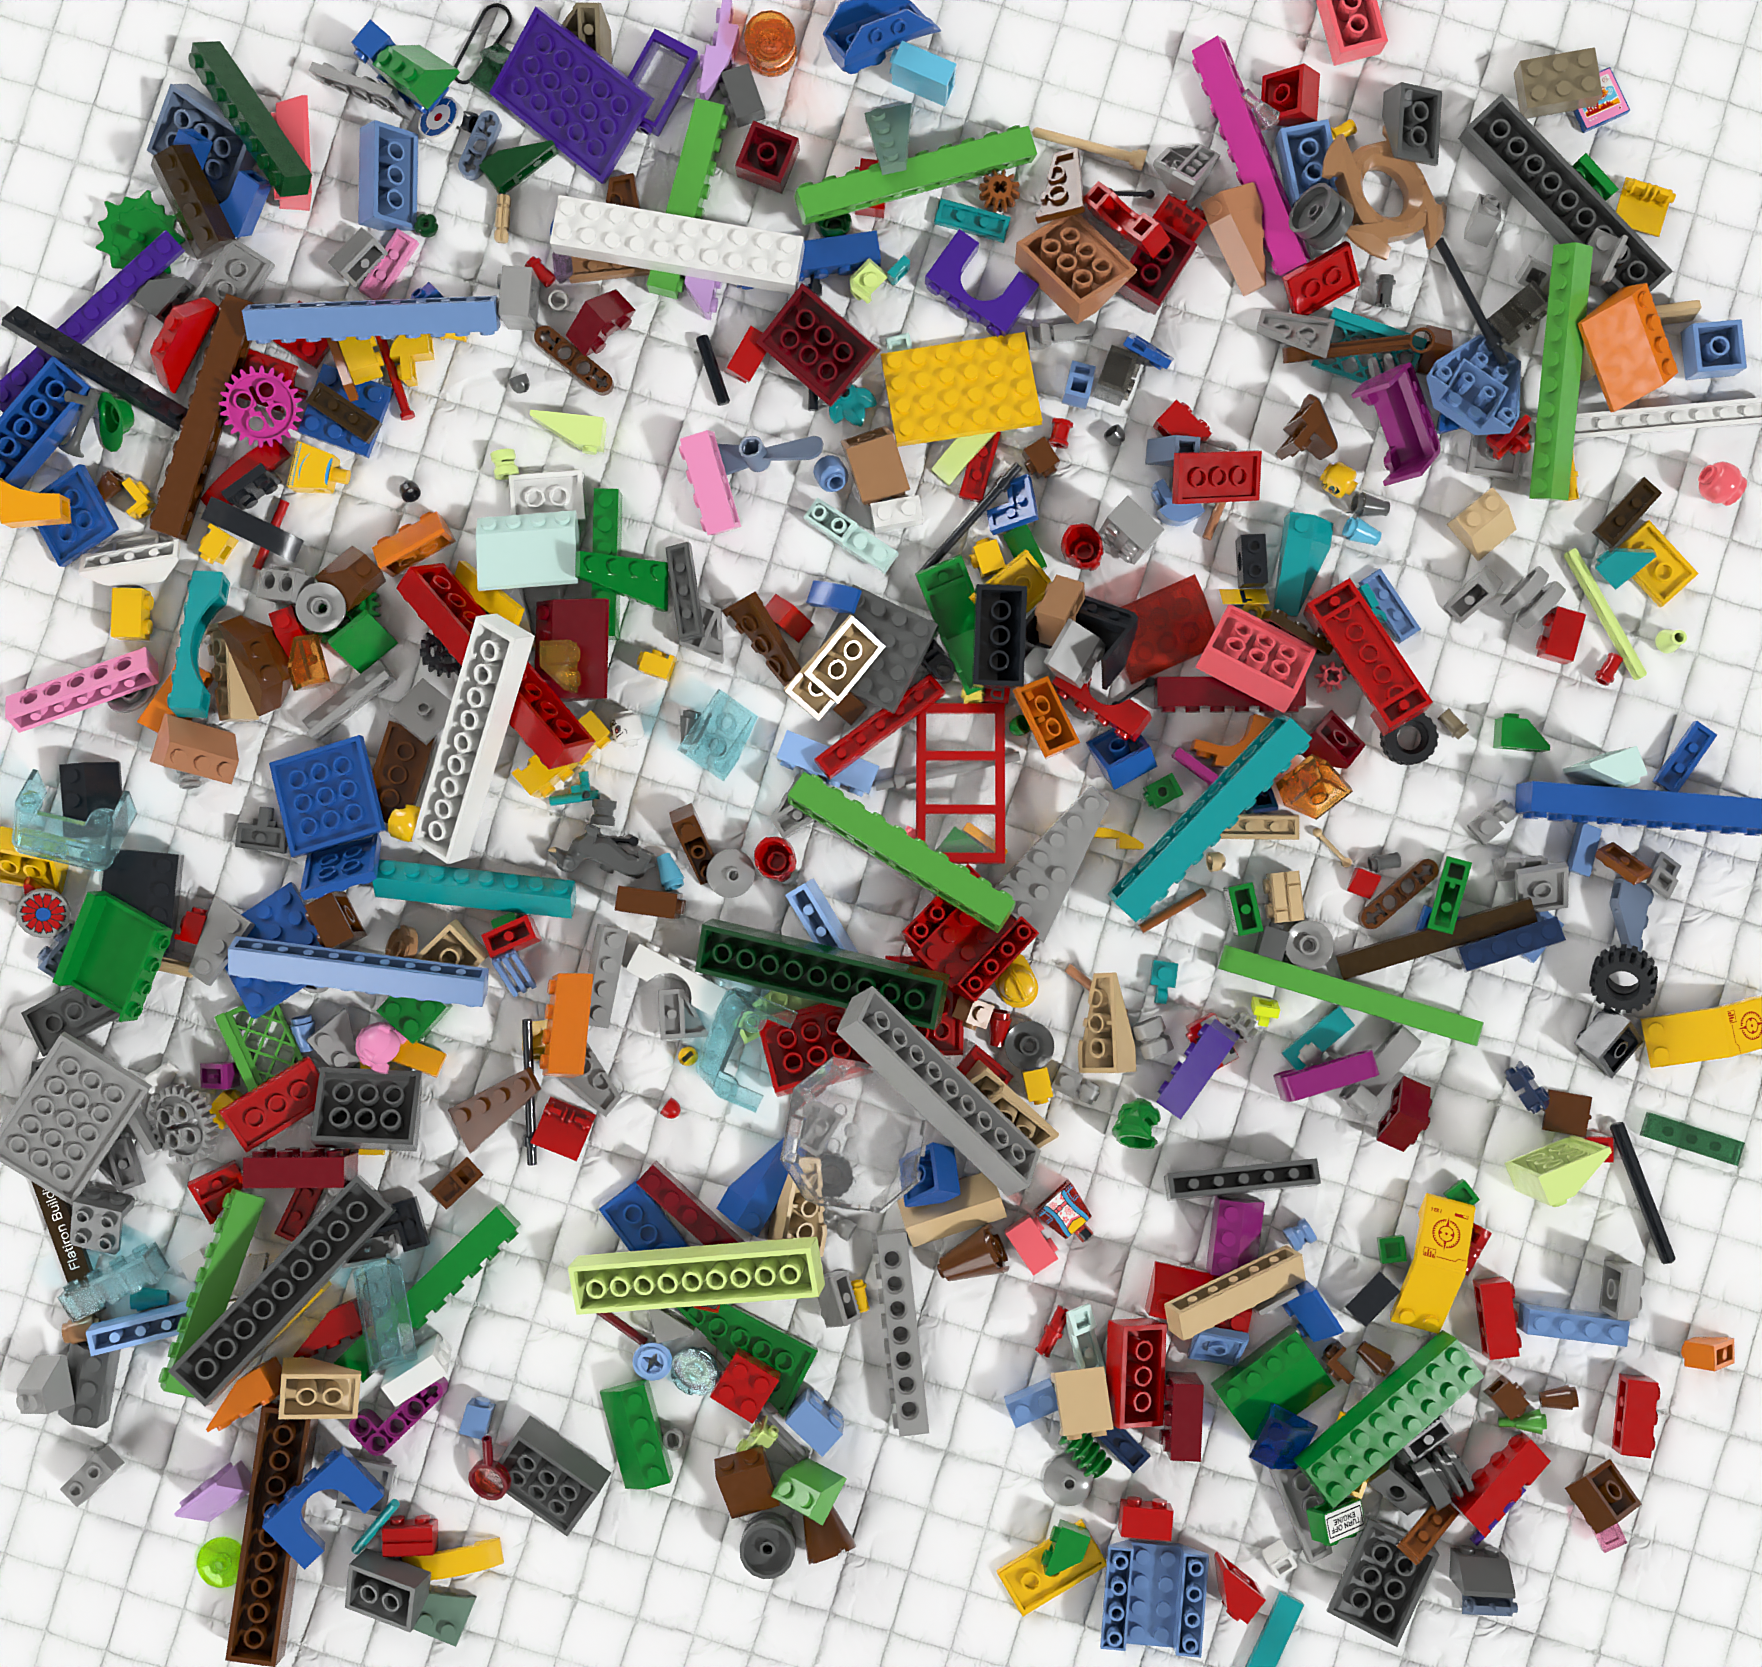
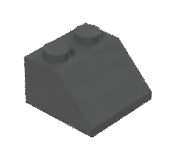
M1469 1545L1450 1548L1449 1578L1464 1596L1515 1599L1516 1593L1509 1560L1500 1549L1486 1546L1484 1549H1475Z

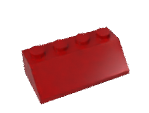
M1155 1261L1145 1311L1149 1316L1167 1320L1165 1303L1221 1276ZM1252 1308L1214 1327L1248 1333Z

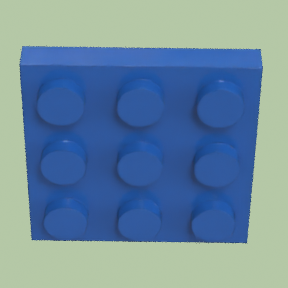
M323 364L315 387L320 381L349 401L337 368ZM374 381L355 385L359 398L351 403L382 423L394 390L391 387ZM309 404L298 429V433L366 458L370 457L379 433L378 431L370 444H367Z
M76 465L39 492L57 493L70 499V524L37 526L59 567H66L82 554L88 552L119 530L85 465Z
M379 833L307 854L300 889L303 900L321 898L325 894L334 891H344L351 886L368 884L377 879L382 842Z

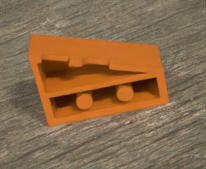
M199 667L204 685L209 690L214 680L212 673ZM172 672L137 720L141 725L159 733L164 714L176 716L167 704V697L172 692L173 686L171 680ZM179 717L189 721H192L193 719L191 717Z

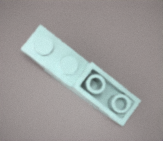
M818 497L804 515L805 520L831 540L883 574L887 572L899 555L896 550L859 527L855 521Z

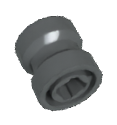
M592 799L594 814L591 816L590 824L615 826L613 812L616 810L617 801Z

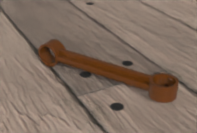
M1421 327L1407 335L1330 343L1326 358L1296 347L1282 348L1283 364L1409 349L1421 354L1433 347L1435 336L1430 329ZM1419 331L1427 333L1430 337V345L1426 349L1417 350L1412 344L1414 335Z

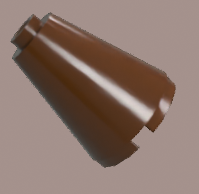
M991 1224L984 1225L939 1258L940 1264H937V1269L941 1278H946L950 1282L1000 1274L1009 1270V1266L1004 1264L1005 1261H1008L1005 1247L998 1234L993 1235L990 1231L994 1228Z
M832 1506L823 1526L803 1515L806 1554L809 1565L836 1557L844 1549L847 1552L856 1547L855 1541L834 1506Z

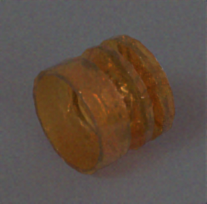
M768 10L754 15L747 23L744 32L747 59L751 67L760 75L767 77L781 76L788 72L795 63L797 48L794 27L791 21L780 12ZM767 47H770V48H774V47H775L776 50H774V51H773L772 49H768V50H767Z

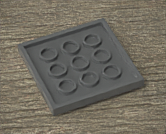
M853 584V588L862 591L855 613H838L820 648L849 615L858 620L885 648L849 692L894 714L940 626Z

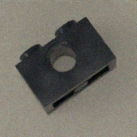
M1266 534L1240 535L1235 540L1238 589L1263 588L1268 583Z

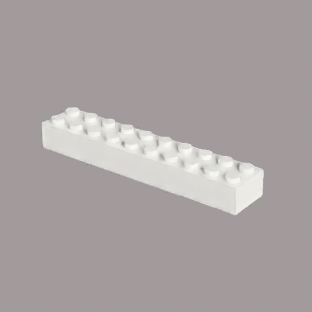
M558 195L550 245L555 254L794 294L798 288L805 249L804 237L563 195Z
M497 613L476 616L412 837L414 843L447 864L467 859L535 638L533 634Z

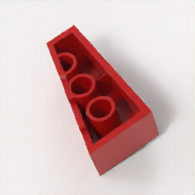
M1521 1432L1513 1436L1502 1451L1493 1454L1490 1462L1484 1468H1480L1472 1474L1473 1491L1467 1492L1461 1485L1464 1496L1460 1498L1453 1493L1451 1501L1486 1538L1491 1532L1488 1526L1494 1519L1500 1522L1506 1515L1503 1510L1507 1504L1511 1502L1516 1503L1522 1496V1487L1524 1485H1531L1551 1460L1526 1434Z

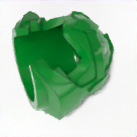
M1137 1098L1130 1103L1123 1104L1118 1112V1120L1112 1129V1135L1116 1138V1141L1129 1148H1154L1158 1141L1155 1137L1151 1136V1130L1161 1120L1158 1108H1154L1152 1103L1144 1098Z

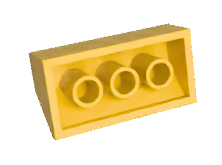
M0 826V882L23 887L25 878L31 877L45 888L53 889L62 894L71 858L67 839Z

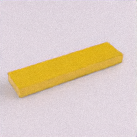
M458 561L454 575L472 595L476 603L489 614L497 613L519 626L525 608L501 589L478 591L477 570L466 561Z

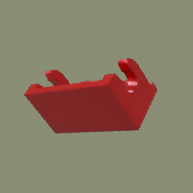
M750 325L726 367L725 373L745 384L751 381L767 353L756 343L763 332Z

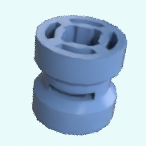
M1305 1218L1299 1220L1296 1227H1287L1282 1230L1290 1246L1296 1251L1301 1250L1306 1242L1311 1244L1317 1240L1313 1229Z

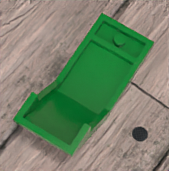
M957 555L915 573L933 622L940 626L937 632L946 653L954 664L955 672L966 695H970L984 689L972 688L975 605L969 597L975 592L962 556Z

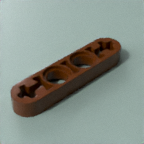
M543 325L536 329L534 333L535 342L545 353L596 394L605 396L612 392L614 382L609 373L588 356H584L573 344L550 326ZM550 333L549 336L555 343L554 348L548 341L542 340V334L548 335ZM563 347L571 349V355L567 359H561L558 356L559 350ZM582 362H587L590 365V370L586 374L577 372V366ZM594 374L602 381L606 378V388L603 386L598 388L597 381L592 378Z
M1422 859L1416 862L1360 911L1358 915L1360 925L1366 929L1380 927L1437 877L1439 872L1437 863L1431 859ZM1422 865H1430V875L1424 874L1418 879L1412 875L1413 872L1414 875H1419L1423 871ZM1405 879H1410L1414 884V888L1410 893H1405L1401 888V884ZM1387 895H1391L1395 899V906L1391 909H1387L1383 905V899ZM1377 904L1379 910L1384 912L1385 915L1383 916L1382 913H1378L1373 918L1375 923H1366L1368 918L1366 913H1375L1378 909L1374 906Z

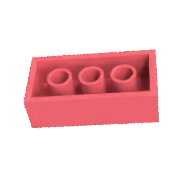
M1316 0L1334 66L1381 54L1388 39L1377 0Z

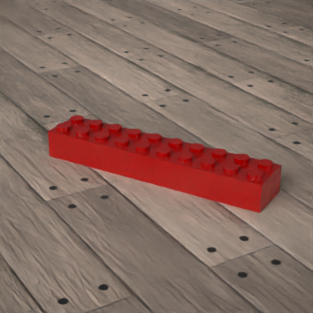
M444 563L409 567L396 589L403 596V599L416 611L418 617L432 630L434 636L448 649L449 654L462 666L476 616L488 614L476 603L472 595ZM527 661L509 720L510 726L517 731L525 744L533 750L541 763L549 770L580 762L596 741Z

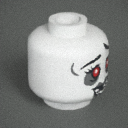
M633 710L614 714V718L610 721L614 742L616 744H623L624 748L637 746V740L644 737L640 716L633 714Z

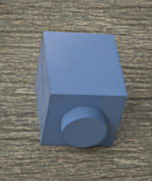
M485 1397L471 1398L466 1405L459 1434L482 1440V1437L488 1434L496 1404L490 1403V1400Z

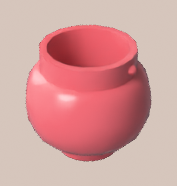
M1724 461L1706 466L1698 478L1701 496L1712 503H1722L1725 506L1735 503L1747 487V480L1742 476L1739 468Z

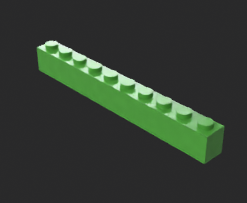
M1015 125L1003 133L998 134L997 131L984 135L981 139L968 138L959 145L952 146V144H946L939 147L937 151L929 153V150L918 152L915 154V157L908 158L907 170L882 175L879 164L876 163L864 171L854 169L842 177L837 178L835 175L826 177L820 183L806 182L799 186L794 198L804 226L992 174L994 169L999 172L1003 169L1007 170L1032 163L1037 155V151L1029 126L1020 127V125Z
M1577 242L1553 246L1529 499L1568 501L1584 345L1577 323L1587 315L1593 246Z
M803 772L787 795L788 803L999 933L1015 907L1016 901L1013 900L1009 893L1003 890L999 892L991 887L992 884L985 878H976L970 874V870L961 864L955 865L950 862L948 856L944 853L932 851L923 840L919 838L913 839L906 835L907 832L900 826L894 825L893 827L888 824L882 815L877 812L872 814L865 809L861 802L855 799L849 800L838 788H830L823 784V780L817 775L811 774L810 776Z

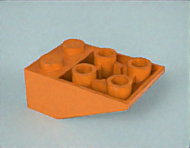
M276 1356L253 1368L236 1381L207 1426V1432L215 1428L221 1431L239 1417L241 1419L247 1416L260 1405L264 1406L280 1395L282 1366Z

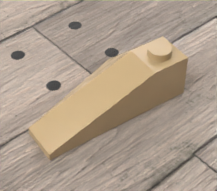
M1094 973L1088 998L1090 1005L1088 1017L1084 1018L1083 1026L1085 1027L1083 1040H1079L1078 1044L1079 1073L1136 1072L1135 1044L1117 973Z

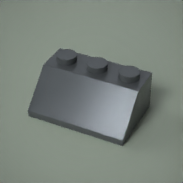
M88 1341L78 1344L70 1343L67 1362L75 1405L58 1410V1415L71 1425L96 1429L109 1421L121 1349L91 1356Z
M366 1548L349 1564L345 1608L410 1633L414 1629L429 1595L431 1572L392 1557H383L381 1553Z

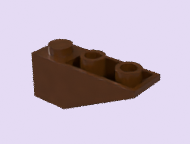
M692 803L669 812L671 824L699 883L703 885L708 883L706 870L715 854Z

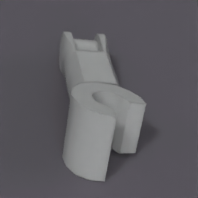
M1090 320L1082 321L1079 324L1065 323L1052 325L1051 329L1049 324L1040 323L1039 327L1027 326L1029 345L1032 351L1045 349L1052 344V341L1053 343L1090 339L1096 330L1095 323Z

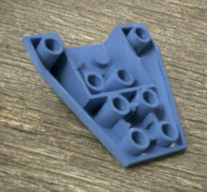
M1480 334L1438 359L1432 366L1426 380L1433 408L1473 435L1507 434L1512 431L1520 413L1521 361L1512 353L1503 350L1509 363L1500 367L1493 353L1488 351L1484 343L1486 341L1484 336Z

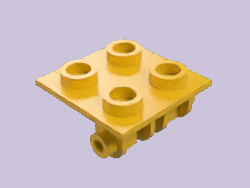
M1626 177L1616 212L1633 230L1659 237L1669 203L1674 202L1676 194L1671 189Z

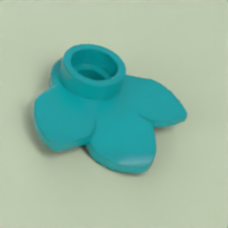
M852 384L847 389L849 391L847 397L841 396L832 407L829 406V415L834 424L839 423L845 418L851 424L861 427L865 419V408L875 407L877 401L868 389L855 388Z

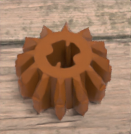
M994 169L991 176L985 175L983 177L984 183L979 185V190L981 191L979 199L985 201V209L993 206L994 213L997 212L998 208H1001L1005 213L1007 206L1012 208L1015 206V200L1019 199L1020 193L1017 191L1020 184L1019 182H1013L1014 174L1007 177L1006 170L1003 169L1001 175H998Z

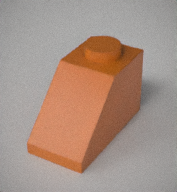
M1693 1337L1685 1340L1681 1349L1684 1366L1717 1371L1734 1364V1338Z

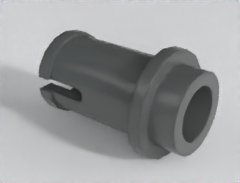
M1381 274L1379 279L1376 280L1378 290L1375 306L1385 307L1386 304V307H1391L1392 290L1396 280H1394L1393 275Z
M1398 852L1384 855L1374 853L1367 859L1369 870L1375 873H1379L1380 870L1400 868L1402 863Z

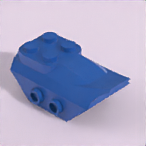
M846 0L840 2L823 32V37L828 51L838 67L848 74H856L861 69L881 64L887 56L886 53L899 47L902 41L908 42L925 35L941 32V29L930 18L926 17L911 0Z

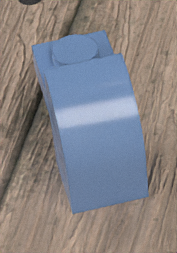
M1072 360L1062 404L1086 409L1096 366Z
M1164 479L1156 482L1151 488L1153 500L1157 505L1161 504L1162 506L1155 515L1161 522L1167 525H1186L1205 512L1201 503L1172 504V492Z

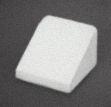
M1278 1540L1261 1551L1276 1579L1298 1566L1283 1540Z

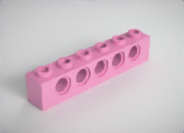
M144 647L6 696L5 718L20 733L159 683L158 662L148 649Z

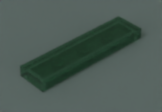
M1646 1112L1640 1136L1735 1166L1739 1165L1745 1142L1650 1112Z

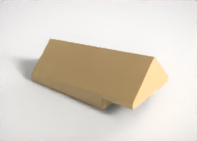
M849 615L783 691L793 702L819 721L834 702L840 703L885 646L858 620Z
M980 1060L975 1063L965 1077L1035 1146L1041 1148L1058 1138L1059 1133Z
M981 1172L969 1177L959 1178L961 1195L944 1203L905 1207L904 1197L897 1199L912 1247L1006 1218L1007 1215L997 1186Z

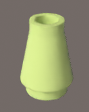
M1665 629L1657 634L1655 643L1661 652L1673 653L1686 642L1687 635L1682 630Z

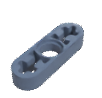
M487 110L479 115L459 160L458 168L462 176L467 180H477L482 175L479 165L487 155L491 154L501 131V121L493 111ZM492 119L495 125H490L487 129L485 122H490ZM484 140L487 143L486 148L483 151L474 150L476 141ZM473 162L476 169H470V171L468 172L466 169V165L471 166Z

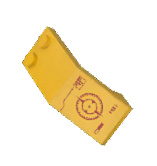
M1762 996L1748 997L1738 1002L1714 1008L1640 1018L1651 1068L1729 1058L1762 1049Z
M1426 1193L1418 1211L1420 1221L1414 1258L1400 1289L1401 1292L1398 1294L1390 1312V1321L1436 1334L1440 1333L1466 1274L1476 1209L1474 1205Z

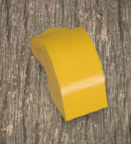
M420 334L421 336L418 338H406L405 335H399L391 346L390 358L396 364H399L397 365L398 377L408 387L418 386L415 362L435 360L433 338L430 334Z

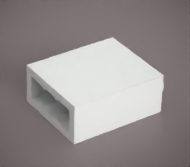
M436 1333L387 1364L381 1389L395 1407L447 1375L452 1351L449 1342L445 1338L442 1339Z

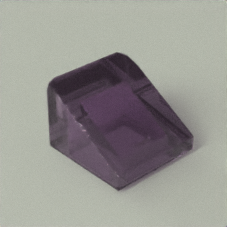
M553 252L554 276L559 284H563L573 275L572 256L555 254Z

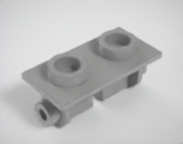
M1542 855L1525 858H1505L1502 856L1500 859L1491 860L1496 881H1515V869L1548 864V859L1543 858Z

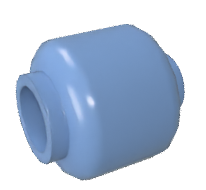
M827 455L819 459L814 466V477L824 491L836 492L842 489L848 482V471L839 457Z

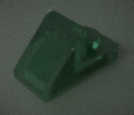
M499 43L481 50L480 55L483 61L469 80L470 83L492 97L489 92L511 51Z

